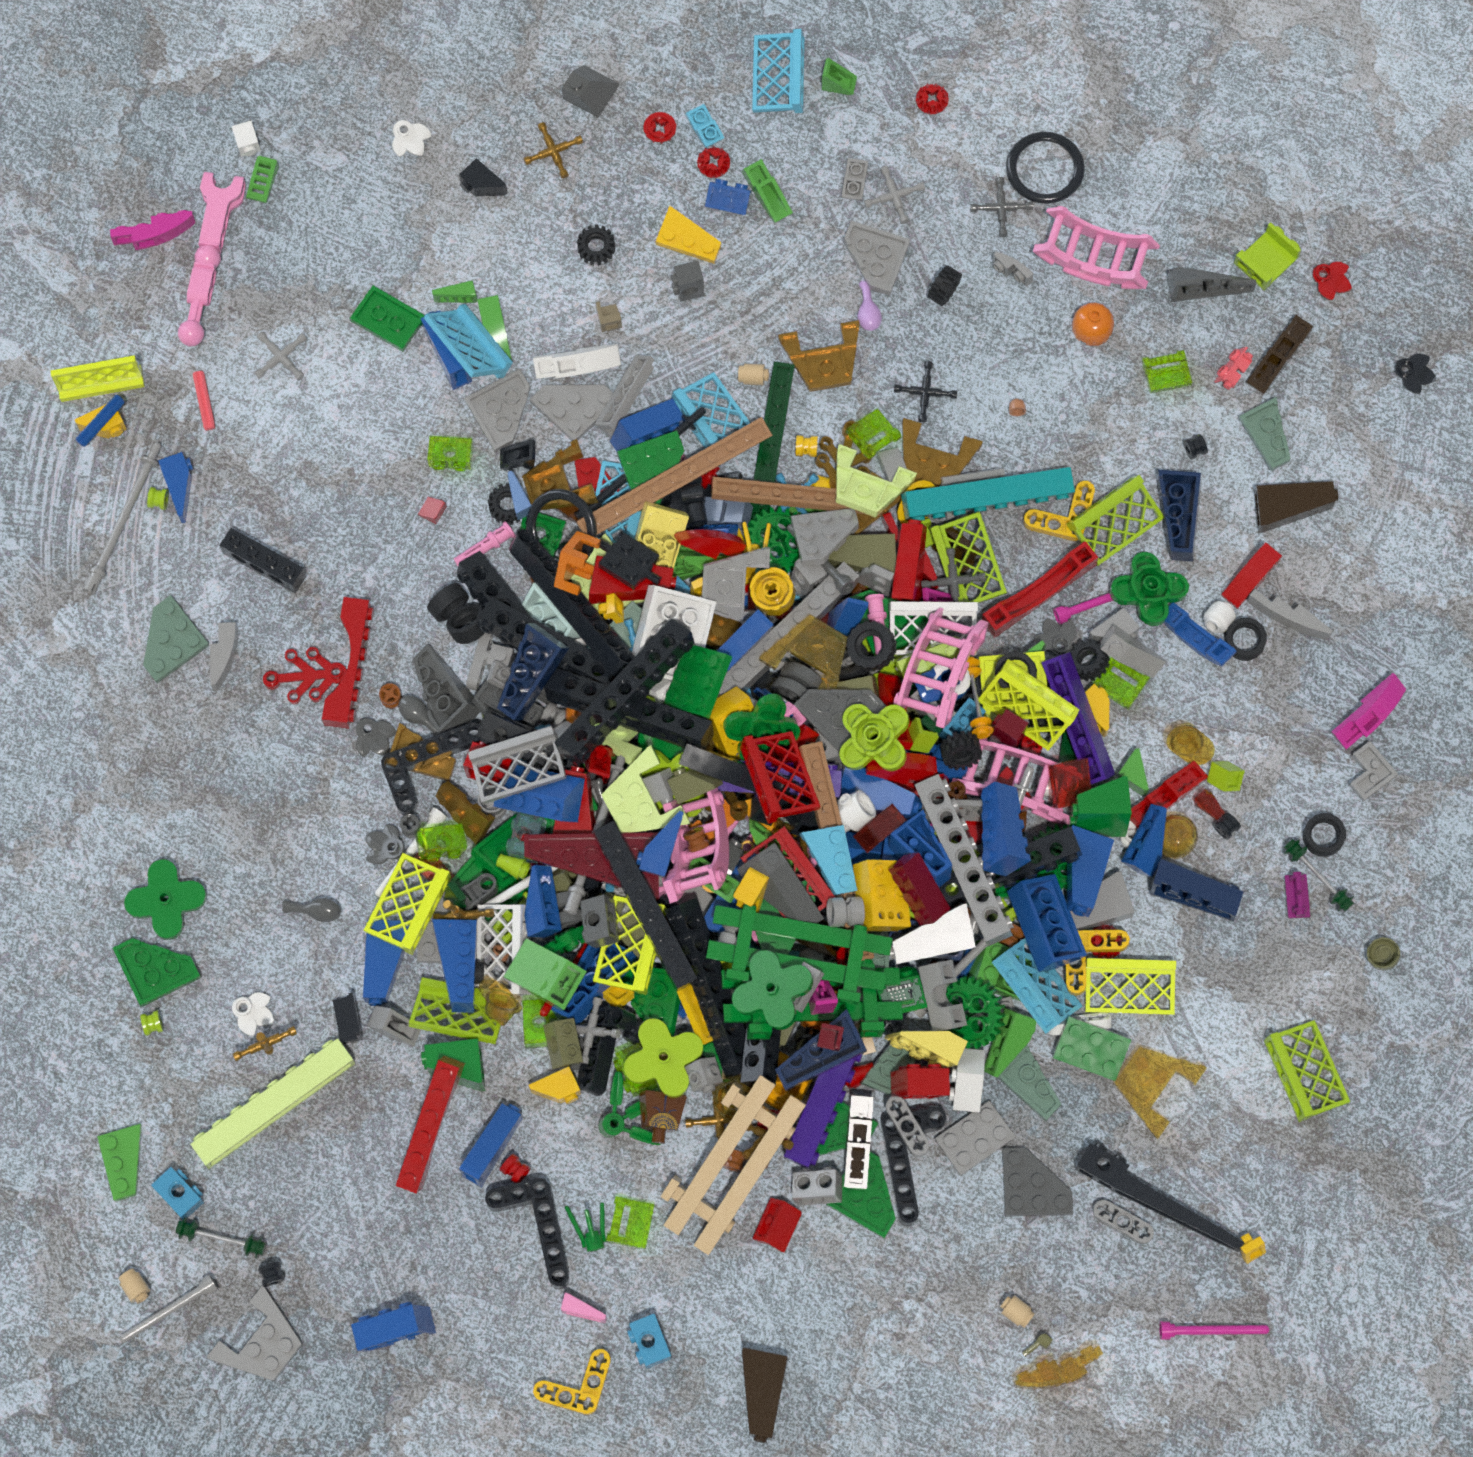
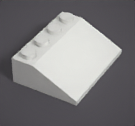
M648 585L632 649L633 655L636 656L671 618L691 631L695 642L693 645L705 648L716 601L656 585ZM678 663L664 675L663 679L672 681Z

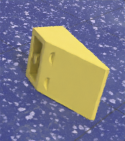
M645 501L635 540L660 555L659 560L655 564L656 566L674 568L680 549V544L674 535L676 532L685 531L689 516L686 512Z
M901 1031L885 1035L884 1039L890 1041L892 1047L907 1050L911 1057L918 1060L923 1059L928 1062L927 1065L941 1064V1068L957 1066L968 1042L950 1031Z

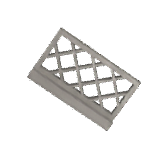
M552 726L468 752L482 804L567 778L561 754H559L555 745L558 735ZM553 744L554 751L550 758L541 754L546 746ZM527 752L535 754L529 764L520 760L523 754ZM538 757L547 761L542 771L533 767ZM509 758L513 760V763L508 771L499 767L504 759ZM518 763L526 767L521 777L512 774ZM554 764L558 766L560 774L550 776L546 772L550 765ZM489 765L493 768L486 778L480 774L479 767ZM497 770L505 774L500 784L491 780ZM530 770L539 774L536 781L531 783L525 780ZM509 777L518 780L516 786L512 789L504 787ZM489 783L497 787L494 794L485 797L484 790Z

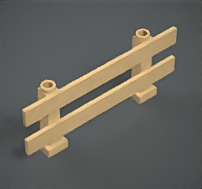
M762 1075L759 1076L748 1095L740 1091L743 1087L736 1081L733 1083L721 1103L728 1108L733 1104L739 1109L688 1188H685L680 1184L683 1179L675 1175L660 1196L667 1202L671 1198L678 1202L663 1225L675 1234H680L693 1212L708 1222L694 1244L696 1248L707 1255L711 1253L724 1231L729 1233L736 1223L732 1220L784 1138L788 1140L791 1138L796 1130L793 1124L806 1106L805 1103L790 1095L778 1115L764 1107V1102L776 1084ZM753 1119H756L769 1129L719 1207L715 1208L702 1198Z

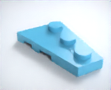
M844 825L800 833L799 835L806 842L812 858H815L819 865L821 874L833 895L857 891Z

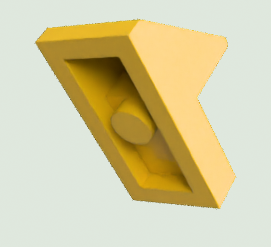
M750 867L733 895L737 899L736 906L742 909L744 904L756 906V913H758L769 877Z

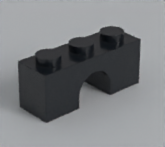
M756 793L752 798L751 820L771 826L773 823H767ZM781 799L779 802L781 810L790 809L793 805L784 799ZM799 800V802L805 805H810V803ZM814 811L783 817L791 826V834L801 837L799 834L802 832L819 830Z

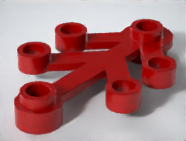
M316 647L308 648L306 656L308 660L315 661L324 670H314L298 657L294 649H288L284 654L286 661L291 664L293 663L303 672L278 674L275 671H268L263 676V683L267 689L274 690L281 683L303 681L296 690H291L287 694L288 701L295 705L301 701V697L316 680L324 679L318 688H313L309 691L310 700L312 702H319L332 684H339L342 681L347 670L341 663L331 664L320 655ZM315 651L317 654L315 657H310V652ZM289 654H295L293 659H288ZM334 670L340 671L338 675H332ZM269 676L275 677L272 682L267 681ZM318 692L320 695L318 698H313L312 694ZM293 694L298 695L296 700H291L290 697Z

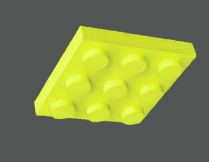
M1045 651L1024 653L1036 665L1037 680L1048 687L1047 676L1041 663L1046 661ZM1004 655L979 657L980 668L982 669L980 674L982 693L994 679L995 666ZM1012 660L1014 664L1029 673L1028 666L1024 662ZM1001 693L1003 702L1013 701L1011 693ZM987 694L985 697L991 702H998L997 694ZM1016 694L1018 701L1028 700L1025 694ZM983 705V709L986 710L984 716L990 718L993 722L997 714ZM1029 705L1019 706L1021 714H1031ZM1034 705L1035 713H1046L1042 706ZM1014 706L1004 707L1005 710L1008 709L1016 714Z

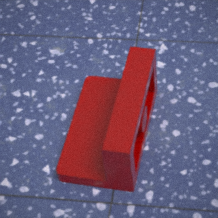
M770 1198L752 1239L759 1243L770 1245L784 1253L802 1212L785 1201Z

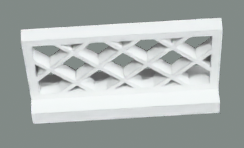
M890 602L889 630L893 634L894 629L898 632L894 638L895 640L901 635L909 643L904 650H897L895 655H907L914 651L908 649L911 646L915 649L914 643L923 632L914 623L919 616H925L929 619L931 613H935L939 608H943L942 616H947L950 621L957 623L962 616H971V626H975L977 624L978 602ZM895 616H904L909 621L901 631L895 625ZM951 616L959 617L956 620H954ZM911 624L920 633L912 642L903 634ZM941 628L939 629V631L944 635H947L946 632L949 630L946 629L945 631H943ZM962 634L959 639H962L964 636L968 637V635ZM931 640L929 643L932 645V644L936 643L937 641H934V642H933V641Z
M478 905L479 911L491 908L494 910L495 917L489 923L485 920V916L477 919V962H484V957L487 953L491 955L494 962L489 967L484 964V979L488 975L494 983L489 989H483V984H476V988L503 994H530L513 982H511V989H506L501 984V981L504 979L503 976L508 970L501 961L503 957L508 953L513 961L524 940L527 938L531 941V937L527 935L524 917L526 905ZM507 909H513L512 920L507 923L502 915ZM498 919L505 926L499 934L492 928ZM488 931L495 937L489 945L484 941V935ZM507 931L512 935V942L509 945L502 940ZM497 942L504 948L499 956L492 951ZM497 964L504 971L498 979L491 972Z

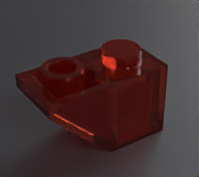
M892 803L853 837L868 853L901 826L906 819Z

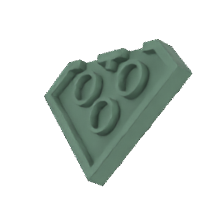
M171 595L153 607L143 663L144 668L158 684L209 647L208 642Z

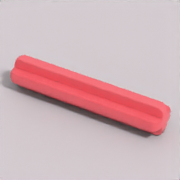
M196 371L193 373V379L203 427L206 431L215 429V422L205 374L203 371Z

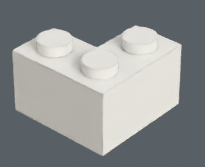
M965 1048L958 1065L952 1066L951 1082H955V1087H950L949 1101H953V1110L980 1112L985 1050Z

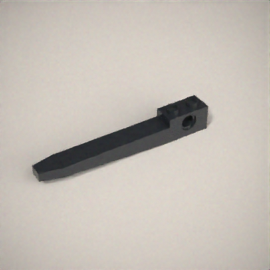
M1090 1143L1075 1170L1111 1191L1236 1252L1240 1251V1247L1244 1244L1243 1241L1126 1174L1130 1166L1126 1164V1159L1117 1154L1113 1156L1107 1153V1149L1098 1143H1095V1145ZM1099 1161H1106L1109 1164V1169L1106 1171L1100 1170L1097 1165Z

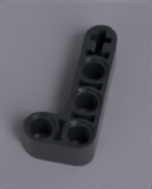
M600 1006L597 1015L599 1016L596 1027H603L607 1030L619 1029L620 1032H631L636 1027L637 1018L635 1014L620 1007ZM609 1035L605 1037L594 1036L592 1048H590L588 1054L589 1062L588 1064L581 1063L577 1080L580 1090L594 1096H601L605 1092L616 1038Z

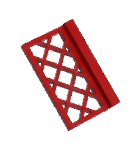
M792 731L753 739L752 735L743 738L740 749L768 824L776 822L781 817L820 809V803ZM788 739L791 747L787 750L777 744L781 740ZM765 744L771 747V750L766 754L759 750L758 745ZM774 749L785 755L782 762L771 757ZM788 757L797 761L798 766L796 769L785 764ZM767 761L778 766L775 773L766 769L765 764ZM781 768L792 773L789 781L778 775ZM795 776L804 780L805 785L803 788L792 783ZM774 780L786 785L782 792L773 788L772 783ZM788 787L799 792L796 800L785 794ZM803 794L810 798L813 804L805 805L799 802V799ZM781 799H784L793 805L790 809L781 810L779 802Z
M785 826L740 858L745 864L748 862L747 859L753 854H759L760 852L758 851L764 846L766 849L768 844L776 839L781 846V853L784 850L788 855L784 856L785 859L793 862L794 873L796 868L801 873V875L796 874V876L806 880L807 893L817 896L822 904L817 907L819 912L827 906L829 898H836ZM809 886L814 891V893L808 892ZM778 910V912L781 914L783 918H787L783 913H781Z

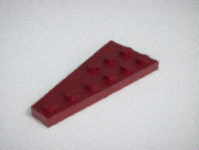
M658 833L620 834L634 861L637 862L639 852L644 853L645 847ZM593 834L524 835V857L526 859L621 888ZM640 871L654 898L659 900V876Z

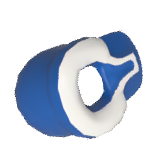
M936 664L930 671L920 675L945 682L948 681L951 671L948 667ZM968 670L963 682L958 680L954 692L958 694L957 700L962 698L970 688L971 678ZM915 683L923 702L929 703L943 698L944 694L940 690Z

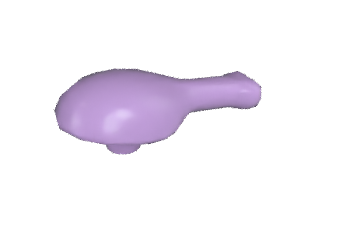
M861 281L859 285L862 289L863 303L859 308L857 318L862 328L873 331L880 326L882 315L878 306L872 301L871 290L866 281Z

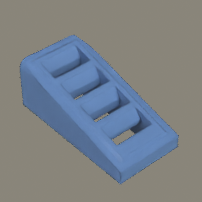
M509 471L508 480L517 519L520 520L528 515L531 504L514 472Z

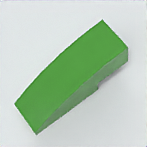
M762 159L741 171L755 196L774 223L793 213L773 176L771 177Z
M498 295L477 299L483 326L511 359Z

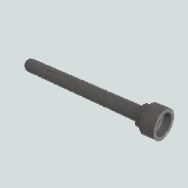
M789 524L787 530L795 538L792 524ZM828 560L821 564L823 569L835 580L836 589L842 595H847L854 589V581L849 576L841 575Z

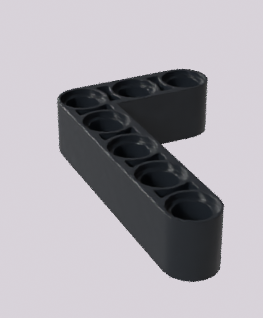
M478 723L466 724L383 756L381 765L401 815L414 814L417 810V803L405 772L468 750L472 742L479 743L480 737L476 739L468 737L470 731L479 730L480 725ZM451 738L459 739V743L456 746L452 747L447 743ZM436 745L439 749L437 753L429 754L427 752L428 747ZM410 753L418 754V758L413 762L406 759ZM395 760L398 764L396 768L388 769L386 768L387 762ZM397 780L405 782L402 789H395L393 787ZM409 800L412 802L411 808L402 809L401 803Z
M939 1107L911 1111L914 1118L919 1120V1126L923 1133L939 1131L946 1123V1113ZM898 1113L899 1118H896V1121H899V1119L903 1116H908V1114L905 1113L904 1115H902L901 1113ZM937 1114L942 1118V1122L934 1124L930 1121V1117ZM886 1116L882 1122V1136L897 1216L903 1226L910 1227L917 1222L919 1210L907 1146L897 1130L890 1132L886 1129V1124L892 1122L889 1116ZM904 1121L901 1124L902 1131L906 1133L914 1129L908 1125V1121ZM898 1144L902 1147V1151L894 1154L890 1151V1146ZM896 1166H903L906 1169V1173L902 1176L896 1175L894 1168ZM900 1188H907L911 1194L907 1198H902L899 1196L898 1190ZM911 1210L915 1217L911 1220H906L903 1218L902 1212Z
M536 1178L489 1190L486 1193L485 1201L488 1208L493 1212L533 1205L548 1279L551 1286L555 1289L566 1288L570 1282V1277L548 1182L545 1179ZM543 1185L546 1187V1191L542 1195H537L534 1193L535 1187ZM521 1190L524 1192V1196L520 1200H514L512 1198L513 1192ZM492 1196H501V1203L492 1205L490 1203ZM542 1207H549L551 1209L547 1217L539 1215V1210ZM554 1229L556 1234L553 1238L546 1239L543 1236L544 1231ZM551 1251H559L560 1258L558 1260L551 1261L548 1259ZM558 1272L565 1275V1280L561 1283L553 1281V1276Z

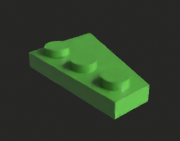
M141 1124L97 1136L115 1202L137 1195Z

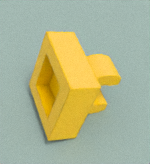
M615 593L606 595L607 603L598 605L599 614L603 613L604 619L611 618L616 624L624 622V603Z
M612 986L602 992L603 998L610 1003L611 1007L622 1008L634 998L633 991Z
M1249 1233L1240 1237L1244 1242L1240 1248L1242 1258L1246 1264L1266 1253L1265 1243L1260 1236L1254 1240Z

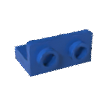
M716 179L715 182L709 183L705 207L741 215L747 214L749 199L752 194V190L748 189V185L736 183V186L727 185L728 181Z

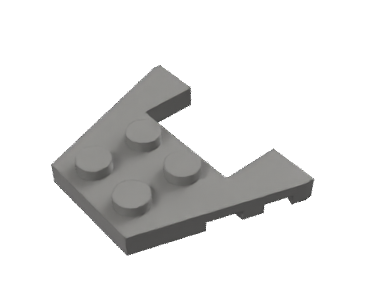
M770 547L703 565L702 598L716 601L714 614L731 618L744 624L757 611L744 609L746 568H769Z
M261 1286L250 1300V1303L264 1313L267 1318L239 1354H236L219 1341L207 1358L275 1382L303 1344L267 1290Z

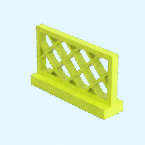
M135 355L50 371L51 377L58 389L61 402L145 387L142 367L138 364Z
M1009 659L978 698L982 705L997 715L999 713L1003 715L1005 712L1004 707L1014 706L1017 716L1022 719H1032L1034 727H1027L1025 735L1047 751L1050 750L1067 727L1073 723L1079 712L1077 707ZM1002 678L1009 683L1010 688H1000L998 680ZM1016 692H1022L1027 696L1028 700L1018 701ZM1001 693H1011L1013 701L1003 702ZM987 694H997L998 702H991L985 697ZM1029 705L1031 714H1021L1019 706ZM1034 705L1042 706L1046 713H1035ZM1057 717L1064 724L1062 726H1053L1052 718ZM1047 718L1049 726L1039 727L1037 719ZM1040 732H1050L1052 739L1047 742L1041 737Z
M402 853L364 928V932L413 955L446 890L447 884L451 880L450 872L442 868L440 870ZM405 860L414 864L416 871L403 875L401 868ZM426 871L435 873L432 881L423 884L420 873ZM418 875L421 885L408 889L405 879ZM403 880L406 890L393 894V884ZM423 889L425 894L423 900L413 903L410 893ZM408 894L411 904L398 908L395 898ZM393 899L396 910L384 914L382 910L383 903ZM413 908L414 918L403 922L400 912ZM398 913L401 924L389 928L386 917ZM384 920L387 929L379 932L371 929L375 921ZM403 928L405 936L402 942L393 939L391 931Z
M614 895L615 909L618 902L628 904L631 911L621 917L616 912L617 923L620 922L626 931L619 936V940L628 935L634 945L622 951L618 943H615L620 954L611 960L608 959L605 953L606 949L613 944L601 947L593 982L647 995L656 952L646 933L643 940L638 943L634 941L630 933L642 926L639 922L638 925L627 930L622 920L634 914L637 920L638 918L627 898ZM658 904L664 917H666L664 911L665 909H667L666 906ZM636 948L640 957L637 962L631 965L625 955ZM623 957L629 967L617 973L611 963ZM610 965L615 975L608 980L599 978L601 970ZM631 970L635 976L633 985L624 984L620 976Z
M1087 958L1085 1012L1175 1015L1176 961ZM1091 972L1100 973L1106 979L1098 988L1091 983ZM1105 973H1112L1109 977L1105 975ZM1116 973H1122L1128 979L1120 989L1110 980ZM1138 974H1144L1150 980L1143 989H1140L1133 981ZM1149 974L1157 975L1154 978H1152ZM1160 975H1170V985L1163 990L1155 980ZM1107 982L1117 990L1109 999L1099 991ZM1130 982L1139 991L1131 1000L1121 991ZM1152 983L1161 991L1153 1001L1143 992ZM1090 986L1095 990V991H1094L1093 993H1091V994H1090ZM1169 988H1170V996L1166 993V991H1167ZM1097 992L1105 1000V1003L1100 1008H1090V998ZM1118 993L1128 1002L1122 1009L1115 1008L1110 1002ZM1140 994L1150 1002L1144 1009H1138L1132 1003ZM1163 994L1170 1001V1010H1160L1155 1004ZM1108 1004L1111 1008H1103V1007ZM1130 1004L1134 1009L1125 1008ZM1152 1005L1156 1010L1148 1008Z

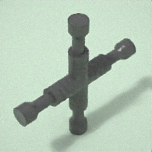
M997 177V203H986V205L970 204L971 212H977L978 210H986V212L998 211V222L1000 223L999 236L1006 237L1008 235L1005 227V222H1007L1006 211H1017L1018 209L1033 210V202L1017 204V202L1006 203L1005 192L1003 191L1004 177Z
M946 549L947 556L949 557V577L939 578L936 581L923 580L921 584L922 588L950 586L953 602H959V585L969 584L972 581L985 582L986 573H980L976 576H958L957 565L954 561L955 549Z

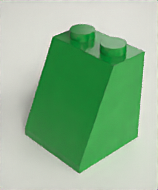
M1128 776L1120 777L1078 794L1076 802L1071 805L1069 827L1074 825L1105 837H1125L1132 814Z
M478 1038L424 1045L425 1052H421V1060L424 1070H428L430 1076H433L438 1060L446 1056L465 1063L458 1085L481 1092L486 1091L482 1050Z

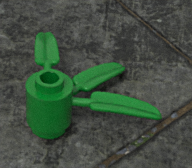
M617 1071L613 1077L610 1094V1104L613 1105L612 1113L607 1114L599 1121L598 1128L600 1133L604 1137L612 1138L624 1131L629 1133L630 1138L652 1145H661L652 1143V1133L636 1126H632L631 1129L624 1127V1120L626 1118L632 1120L640 1115V1101L626 1108L625 1115L620 1116L616 1113L617 1106L622 1104L623 1076L621 1072ZM610 1121L614 1123L615 1128L610 1126Z

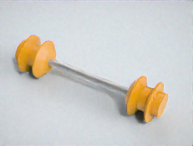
M969 657L967 660L969 662L968 671L977 712V718L970 722V726L975 728L972 731V735L976 734L978 739H985L993 733L994 729L989 726L992 720L981 714L975 678L982 673V669L978 667L980 660Z

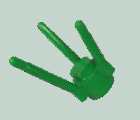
M600 1203V1234L598 1230L594 1231L589 1210H584L589 1230L585 1234L586 1238L569 1206H565L568 1217L581 1240L582 1248L586 1247L587 1252L605 1248L604 1243L607 1241L605 1236L604 1203Z

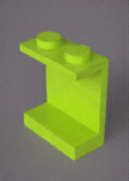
M1270 222L1266 232L1245 252L1241 250L1236 255L1234 264L1250 279L1256 280L1257 285L1265 291L1299 258L1301 249L1296 241L1290 240L1284 235V231L1280 227L1274 226Z

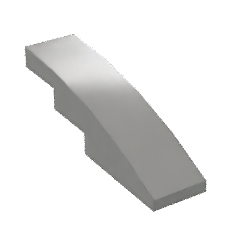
M1256 589L1249 595L1247 600L1249 604L1286 627L1327 641L1332 635L1333 630L1301 604L1292 609L1278 596L1271 602Z

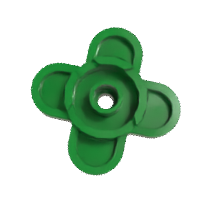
M1141 552L1136 554L1131 562V575L1119 576L1114 579L1110 587V596L1120 605H1136L1139 617L1145 624L1159 626L1166 621L1169 614L1168 603L1182 601L1189 591V583L1181 574L1165 573L1161 570L1160 562L1155 555Z
M778 694L763 696L756 703L753 712H734L723 722L726 736L731 740L740 741L737 751L741 759L744 758L740 747L743 738L752 735L753 739L791 731L794 734L795 740L800 736V728L796 720L784 717L786 704ZM788 739L781 740L777 745L787 746L790 745ZM765 744L758 745L760 751L766 754L769 753L771 747Z
M161 859L152 863L148 869V886L135 888L128 892L124 900V906L129 915L134 918L143 919L151 917L153 930L157 936L164 940H172L177 938L183 930L184 913L197 911L202 908L206 902L207 895L204 887L199 882H179L178 871L175 865L169 860ZM167 896H168V900H167V901H165V902H162V901H161L164 897H167Z
M768 950L759 951L752 956L749 963L752 981L744 983L735 989L732 995V1003L737 1011L743 1015H753L763 1011L766 1021L772 1028L777 1030L787 1029L796 1020V1009L793 1002L796 998L806 995L812 989L813 976L802 965H793L782 969L780 960L773 952Z

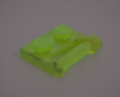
M1184 350L1177 351L1175 354L1150 359L1149 357L1142 358V365L1145 370L1150 394L1192 386L1193 382ZM1173 362H1179L1180 364L1176 366L1152 370L1153 366Z
M878 408L848 427L845 431L868 459L874 457L877 451L891 442L901 439L900 431L893 428ZM883 431L886 434L885 437L873 445L867 443Z
M1111 657L1109 661L1110 666L1106 668V674L1102 673V677L1100 679L1097 677L1093 684L1098 688H1104L1110 699L1129 710L1150 680V677L1140 674L1133 668ZM1114 667L1137 681V686H1133L1111 670Z
M616 1196L614 1199L615 1210L610 1234H607L606 1241L646 1250L655 1204ZM624 1207H629L631 1209L625 1237H620L618 1235Z

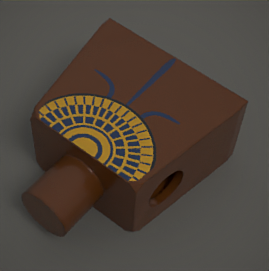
M644 1090L639 1093L642 1129L653 1130L652 1143L665 1144L666 1132H675L679 1128L686 1095L670 1098L662 1092Z

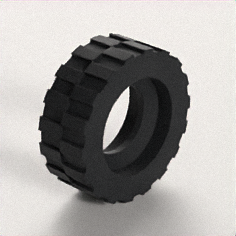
M865 621L862 624H858L855 629L853 628L851 634L848 635V642L846 643L847 654L851 657L852 662L866 671L882 670L895 658L897 641L894 639V634L883 624L876 621ZM868 636H876L882 642L881 651L873 657L866 656L861 649L863 640Z

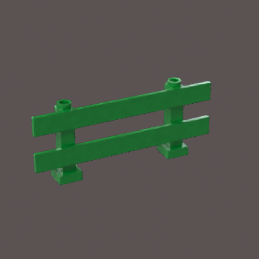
M747 904L743 905L742 910L718 905L715 907L713 924L739 928L736 945L709 940L706 959L733 963L732 969L727 968L725 977L727 981L743 984L748 982L749 972H745L746 966H749L754 954L762 951L749 948L752 931L848 948L847 966L773 952L780 960L782 969L793 965H802L805 962L824 973L821 980L843 984V989H838L837 998L840 1002L858 1005L861 993L856 992L857 987L879 991L884 990L886 973L862 969L863 951L890 956L893 938L868 934L867 927L861 925H854L852 931L756 913L757 907Z
M865 959L862 961V969L886 973L884 986H900L899 968H875L873 960ZM750 969L745 970V972H749L748 982L752 981ZM721 970L722 989L737 988L743 984L725 980L727 970ZM829 981L831 987H843L841 983ZM861 987L862 1002H859L858 1005L838 1002L833 1013L811 1015L809 1003H807L802 1013L796 1010L795 1022L834 1021L847 1009L852 1021H863L858 1029L861 1038L882 1037L884 1021L879 1022V1020H902V1001L877 1002L876 990ZM723 1004L724 1023L751 1022L747 1029V1040L770 1039L772 1027L767 1023L763 1011L753 1015H743L737 1011L733 1004Z

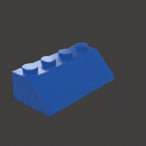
M517 765L512 774L521 777L526 767ZM530 770L525 780L530 783L534 782L539 774ZM547 771V772H546V774H548V775H550V776H553V775H556V774H560V773H555V772H550V771ZM566 775V779L496 800L493 807L558 821L578 823L585 779ZM509 777L504 787L512 789L516 786L518 780Z
M1055 874L1022 880L1007 891L1038 972L1057 969L1087 956L1072 915L1067 910V903Z

